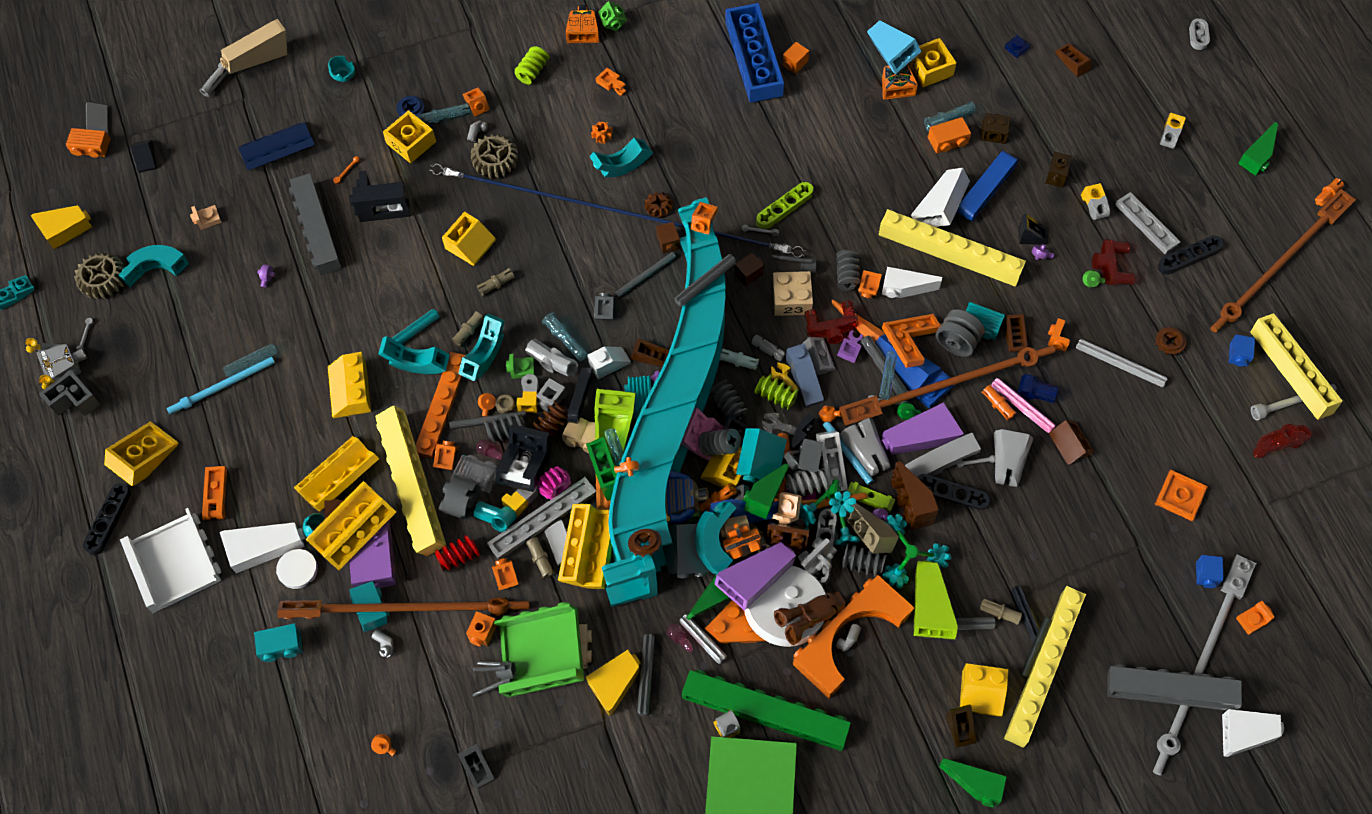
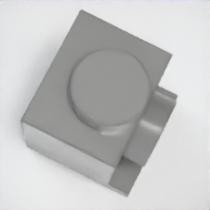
M549 378L536 396L539 407L548 411L549 405L556 406L553 400L560 403L567 394L564 386Z

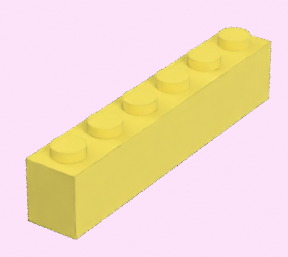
M1274 313L1259 318L1251 330V334L1313 415L1319 420L1334 414L1343 402Z

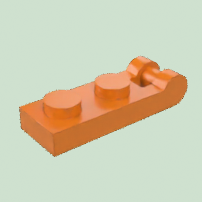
M225 466L205 467L202 518L204 521L211 520V518L225 519L224 508L227 468ZM211 506H216V510H211Z

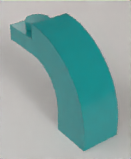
M634 137L622 150L614 154L606 155L593 152L589 157L593 161V166L601 171L604 177L611 178L624 175L636 169L653 152L645 140Z
M151 245L130 254L126 258L130 264L123 268L119 276L125 285L131 287L144 273L151 269L163 268L177 276L189 263L184 254L175 248L165 245Z
M489 313L485 315L481 334L475 347L469 354L462 357L459 375L473 381L478 380L484 375L501 346L504 337L502 331L505 320Z
M388 336L382 338L378 355L389 360V365L407 372L419 374L445 372L450 354L436 346L424 350L413 349L400 344Z
M720 502L714 508V513L705 511L696 528L695 546L698 556L704 566L712 574L716 575L725 570L733 561L723 551L719 542V532L722 525L736 509L731 502Z

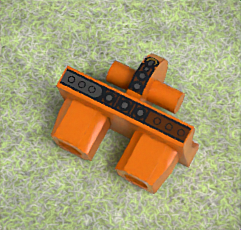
M734 523L735 530L728 532L730 538L723 540L726 552L729 551L733 559L743 555L741 546L748 544L751 552L761 549L759 540L761 537L757 527L749 530L747 525L739 528L738 523Z

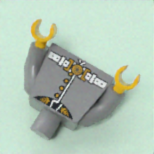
M28 338L25 342L28 345L26 347L27 352L33 353L36 349L38 350L36 354L45 374L39 378V383H42L43 389H46L70 370L76 376L79 375L81 370L78 362L87 359L83 348L73 352L67 344L41 342L37 344L34 338Z

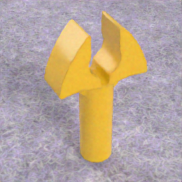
M777 362V367L782 371V374L776 372L771 367L773 381L778 378L784 381L787 387L791 385L792 392L796 389L799 391V388L787 375L791 369L789 366Z

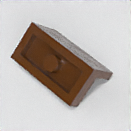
M1065 420L1049 432L1050 437L1068 465L1073 464L1081 457H1089L1095 453L1075 420Z

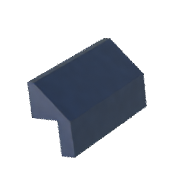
M303 121L240 145L238 149L247 170H250L315 144Z

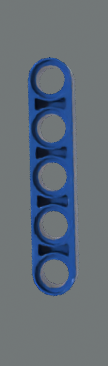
M1002 151L961 201L956 213L973 221L1014 170L1019 159Z

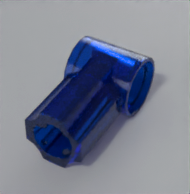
M1025 374L1021 376L1017 393L1024 399L1037 398L1054 403L1058 386L1038 381L1037 377Z

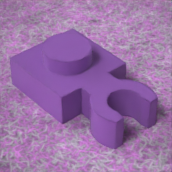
M854 330L849 332L847 339L844 338L837 356L852 363L855 362L862 346L860 342L863 338V334L855 338L853 336Z

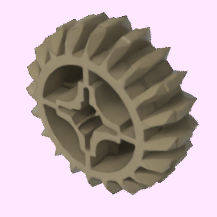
M491 133L490 137L484 136L483 140L478 139V143H474V148L471 149V161L474 169L478 173H482L484 177L488 175L490 179L492 176H496L498 179L499 175L505 177V173H511V169H515L516 163H518L519 154L517 146L506 135L501 137L499 133L497 136Z
M103 251L101 255L97 252L93 257L89 255V259H83V264H78L79 269L75 270L76 276L74 278L77 287L90 298L94 297L98 300L101 296L105 299L106 295L112 296L114 291L119 292L118 287H124L119 274L125 266L117 256L111 253L107 254Z

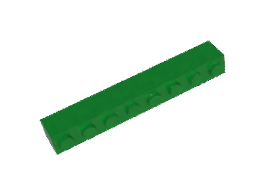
M701 670L689 671L682 691V699L724 713L731 710L736 717L839 751L843 750L851 723L845 717L839 715L832 717L826 715L827 713L821 709L811 710L799 702L794 704L786 702V699L781 696L771 697L762 690L755 689L753 691L747 689L741 683L731 684L722 677L715 676L713 678L707 676V673Z

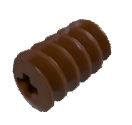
M553 400L556 405L555 407L548 406L551 411L550 413L543 411L546 416L545 418L538 417L541 423H533L536 428L535 430L548 432L551 437L556 435L554 430H560L559 424H565L563 418L568 419V411L556 400Z

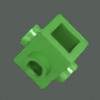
M608 1L598 11L602 25L606 29L617 31L627 21L622 7L611 1Z

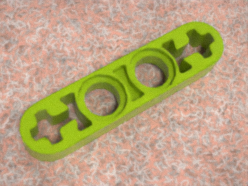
M802 182L757 215V226L760 229H769L812 197L813 186L808 182ZM794 198L797 202L790 204L787 202V199ZM775 208H781L783 212L777 214L773 210Z

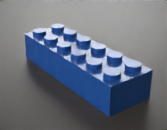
M759 3L726 9L725 23L749 103L782 97L784 82Z

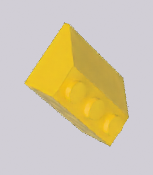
M362 352L342 355L328 366L332 417L339 418L371 412L367 366Z

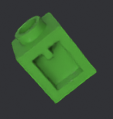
M509 354V361H506L507 372L511 373L512 379L523 378L527 374L534 375V358H514L513 354Z

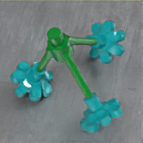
M834 479L829 486V490L816 502L809 505L801 503L799 518H804L806 525L814 524L816 519L812 512L817 509V506L823 500L829 498V504L832 506L831 512L833 514L839 512L842 525V537L835 541V546L841 545V547H844L848 543L861 541L859 536L850 535L844 518L846 511L849 513L854 511L852 505L856 504V499L850 497L851 493L849 491H844L841 494L840 481Z
M896 514L895 518L893 515L887 516L888 522H884L890 525L907 548L905 551L906 557L901 565L895 563L892 567L888 565L884 568L883 579H889L888 584L890 586H894L896 583V587L900 589L903 587V583L908 582L909 577L906 576L907 572L904 567L910 558H915L917 555L927 556V561L938 563L939 568L948 567L949 564L946 560L951 559V554L946 553L949 550L947 545L941 547L939 543L933 545V549H929L928 552L920 551L916 546L910 545L904 537L905 531L903 528L907 526L906 520H902V515Z

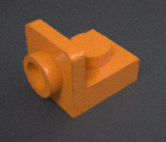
M479 88L463 94L474 116L489 111L490 108L486 97Z
M700 202L692 214L691 229L709 234L711 223L718 213V207Z
M443 440V444H436L433 467L454 470L456 451L459 450V446H454L455 442Z
M507 558L496 560L495 565H492L498 589L502 590L518 585L512 561H507Z
M1263 601L1258 602L1254 607L1236 617L1248 635L1267 625L1275 618L1271 608L1265 605Z

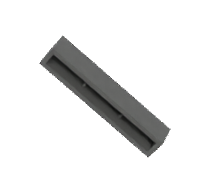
M311 174L289 179L291 187L288 188L291 197L296 199V201H293L296 212H300V215L297 217L300 225H304L305 228L302 230L305 240L309 241V244H306L309 254L314 256L311 259L314 269H318L320 275L341 269V264Z
M1120 664L1110 666L1108 671L1107 697L1219 710H1239L1242 705L1241 680H1235L1233 677L1214 678L1209 674L1196 676L1191 675L1189 672L1169 673L1165 669L1151 671L1145 667L1133 669L1126 668L1125 665Z

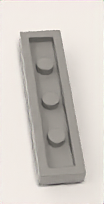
M1131 192L1116 202L1115 205L1165 255L1179 246L1180 241Z

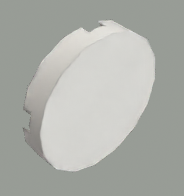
M294 549L285 553L279 559L276 573L279 580L286 587L299 589L315 579L318 564L314 556L308 551Z

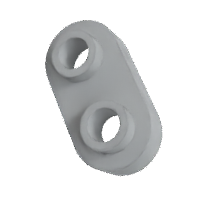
M1194 19L1189 27L1190 43L1193 48L1204 50L1210 41L1208 23L1203 19Z

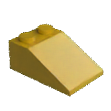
M150 421L106 448L104 465L133 487L147 478L178 446V442Z

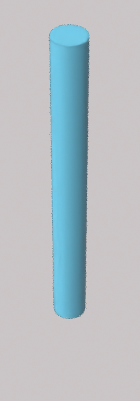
M830 422L823 424L827 432L836 431ZM840 438L842 452L866 484L870 485L873 483L872 477Z

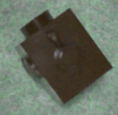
M985 113V117L982 120L983 123L980 125V130L982 131L981 141L1005 144L1007 136L1011 131L1009 127L1010 116Z
M1054 152L1045 184L1063 188L1065 180L1069 176L1068 170L1071 168V155Z

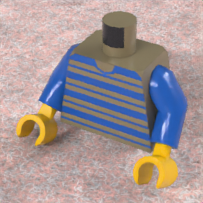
M671 470L665 495L666 519L668 524H683L694 513L699 511V501L709 500V492L707 488L698 489L697 484L691 477Z

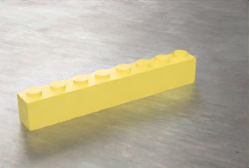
M888 209L880 225L879 235L1015 287L1026 262L1025 260Z
M392 406L375 416L376 426L382 437L381 443L385 448L386 459L391 467V476L397 487V496L401 500L402 513L406 517L407 529L413 540V549L416 553L429 556L436 549L440 550L443 546L447 545L405 410Z
M1068 586L1062 592L1052 616L1049 630L1005 734V740L1023 748L1029 742L1086 594Z

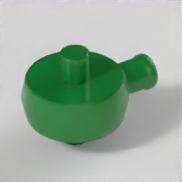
M903 402L899 405L897 413L901 419L908 420L913 418L914 415L921 414V410H916L914 405L909 402Z

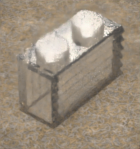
M462 455L453 475L479 482L480 490L491 494L496 483L497 466L490 461H479L473 455Z

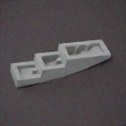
M970 433L916 458L905 466L916 477L921 474L935 476L942 473L943 469L960 463L962 459L979 453L981 448L973 433Z

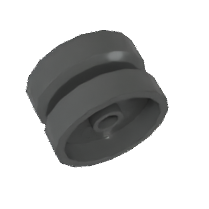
M959 309L951 310L945 317L944 323L936 331L935 336L940 345L947 351L961 357H968L972 355L977 343L984 336L985 328L980 320L972 314Z

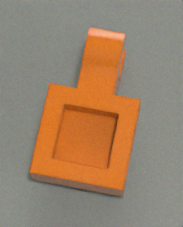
M606 68L596 77V83L608 91L613 88L621 96L626 92L623 89L625 84L620 81V76L609 68Z

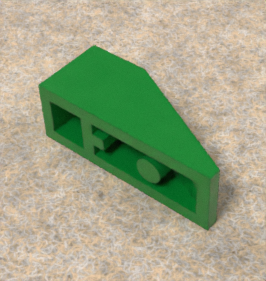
M1274 122L1243 154L1238 163L1255 176L1260 171L1264 172L1270 165L1268 161L1273 153L1278 123Z
M605 437L587 443L586 446L601 490L606 500L609 501L611 500L617 473L614 471L615 463Z
M788 464L782 465L754 483L751 491H746L743 501L746 502L744 511L764 519L767 518L787 473Z
M716 575L686 618L688 620L729 599L715 585Z
M942 759L939 767L976 800L982 801L981 804L994 807L1001 803L1006 776L948 759Z

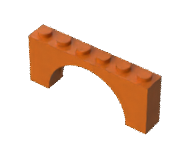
M879 575L874 579H868L863 585L864 589L860 593H854L849 599L850 603L846 607H841L840 611L836 613L837 616L832 621L830 619L827 620L822 626L823 630L818 635L814 634L808 640L809 644L804 649L802 647L799 648L793 655V665L828 699L837 692L845 680L837 670L832 658V641L837 632L848 622L861 617L885 619L899 628L914 611V607Z

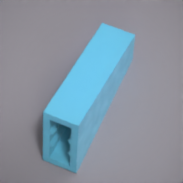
M878 21L867 31L873 44L894 74H897L922 52L915 38L882 21Z

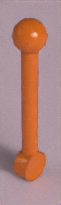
M355 156L353 158L352 163L339 175V177H335L333 179L336 185L341 183V179L343 178V176L355 165V163L360 162V158L358 156Z

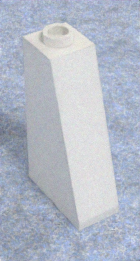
M963 168L947 170L914 210L911 217L934 227L950 225L970 182Z
M295 523L220 532L230 566L235 573L280 557L291 550L305 547L303 540L306 537L303 529H298Z

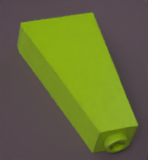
M917 561L914 636L955 639L958 625L939 565L931 561Z

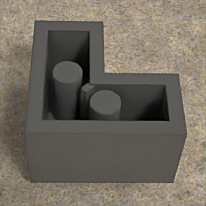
M72 370L39 393L58 416L72 405H75L84 416L101 405Z

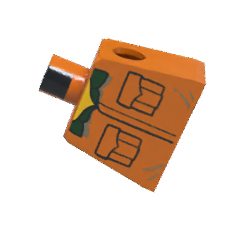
M579 5L577 11L570 12L566 27L567 43H599L595 13L593 10H588L586 5Z

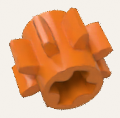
M599 121L596 125H592L591 137L596 138V143L605 144L608 140L612 139L613 129L608 127V122Z

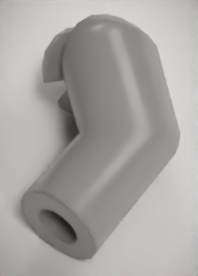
M481 120L471 124L467 140L475 142L477 133L480 131L485 132L488 124Z
M853 624L846 640L838 639L836 648L841 649L843 652L848 651L857 641L861 627Z
M376 629L372 634V638L380 643V655L383 657L391 656L394 651L393 639Z

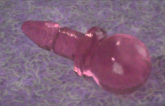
M480 440L476 444V450L479 454L501 460L502 454L496 451L495 446L490 444L489 441Z
M678 624L669 625L666 631L667 636L674 643L680 644L685 650L693 652L692 645L686 639V633L682 630V627Z

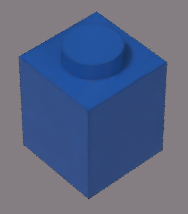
M1235 335L1230 342L1228 363L1235 364L1236 366H1248L1254 358L1255 338Z
M1201 555L1196 561L1197 585H1203L1205 588H1215L1223 581V557Z

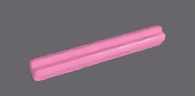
M997 378L993 381L992 387L999 394L1004 396L1043 430L1049 433L1055 428L1056 425L1002 380Z

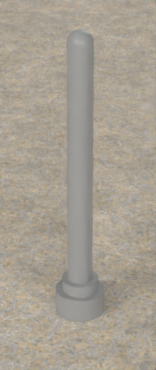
M1331 384V387L1336 391V385ZM1297 395L1269 405H1253L1251 407V414L1255 420H1261L1266 418L1270 412L1303 402V400Z

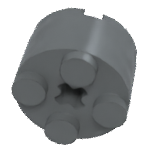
M453 475L451 482H446L444 485L443 493H445V496L440 503L439 510L468 520L473 513L470 509L473 505L476 506L479 498L480 483Z

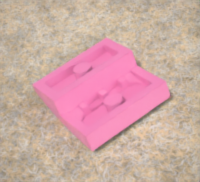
M694 408L681 444L696 455L709 461L712 456H706L700 451L698 438L702 432L723 430L724 427L716 419L707 418L698 408Z

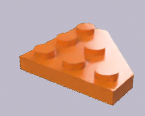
M733 600L705 628V631L719 644L766 641L755 633L747 621L745 611Z

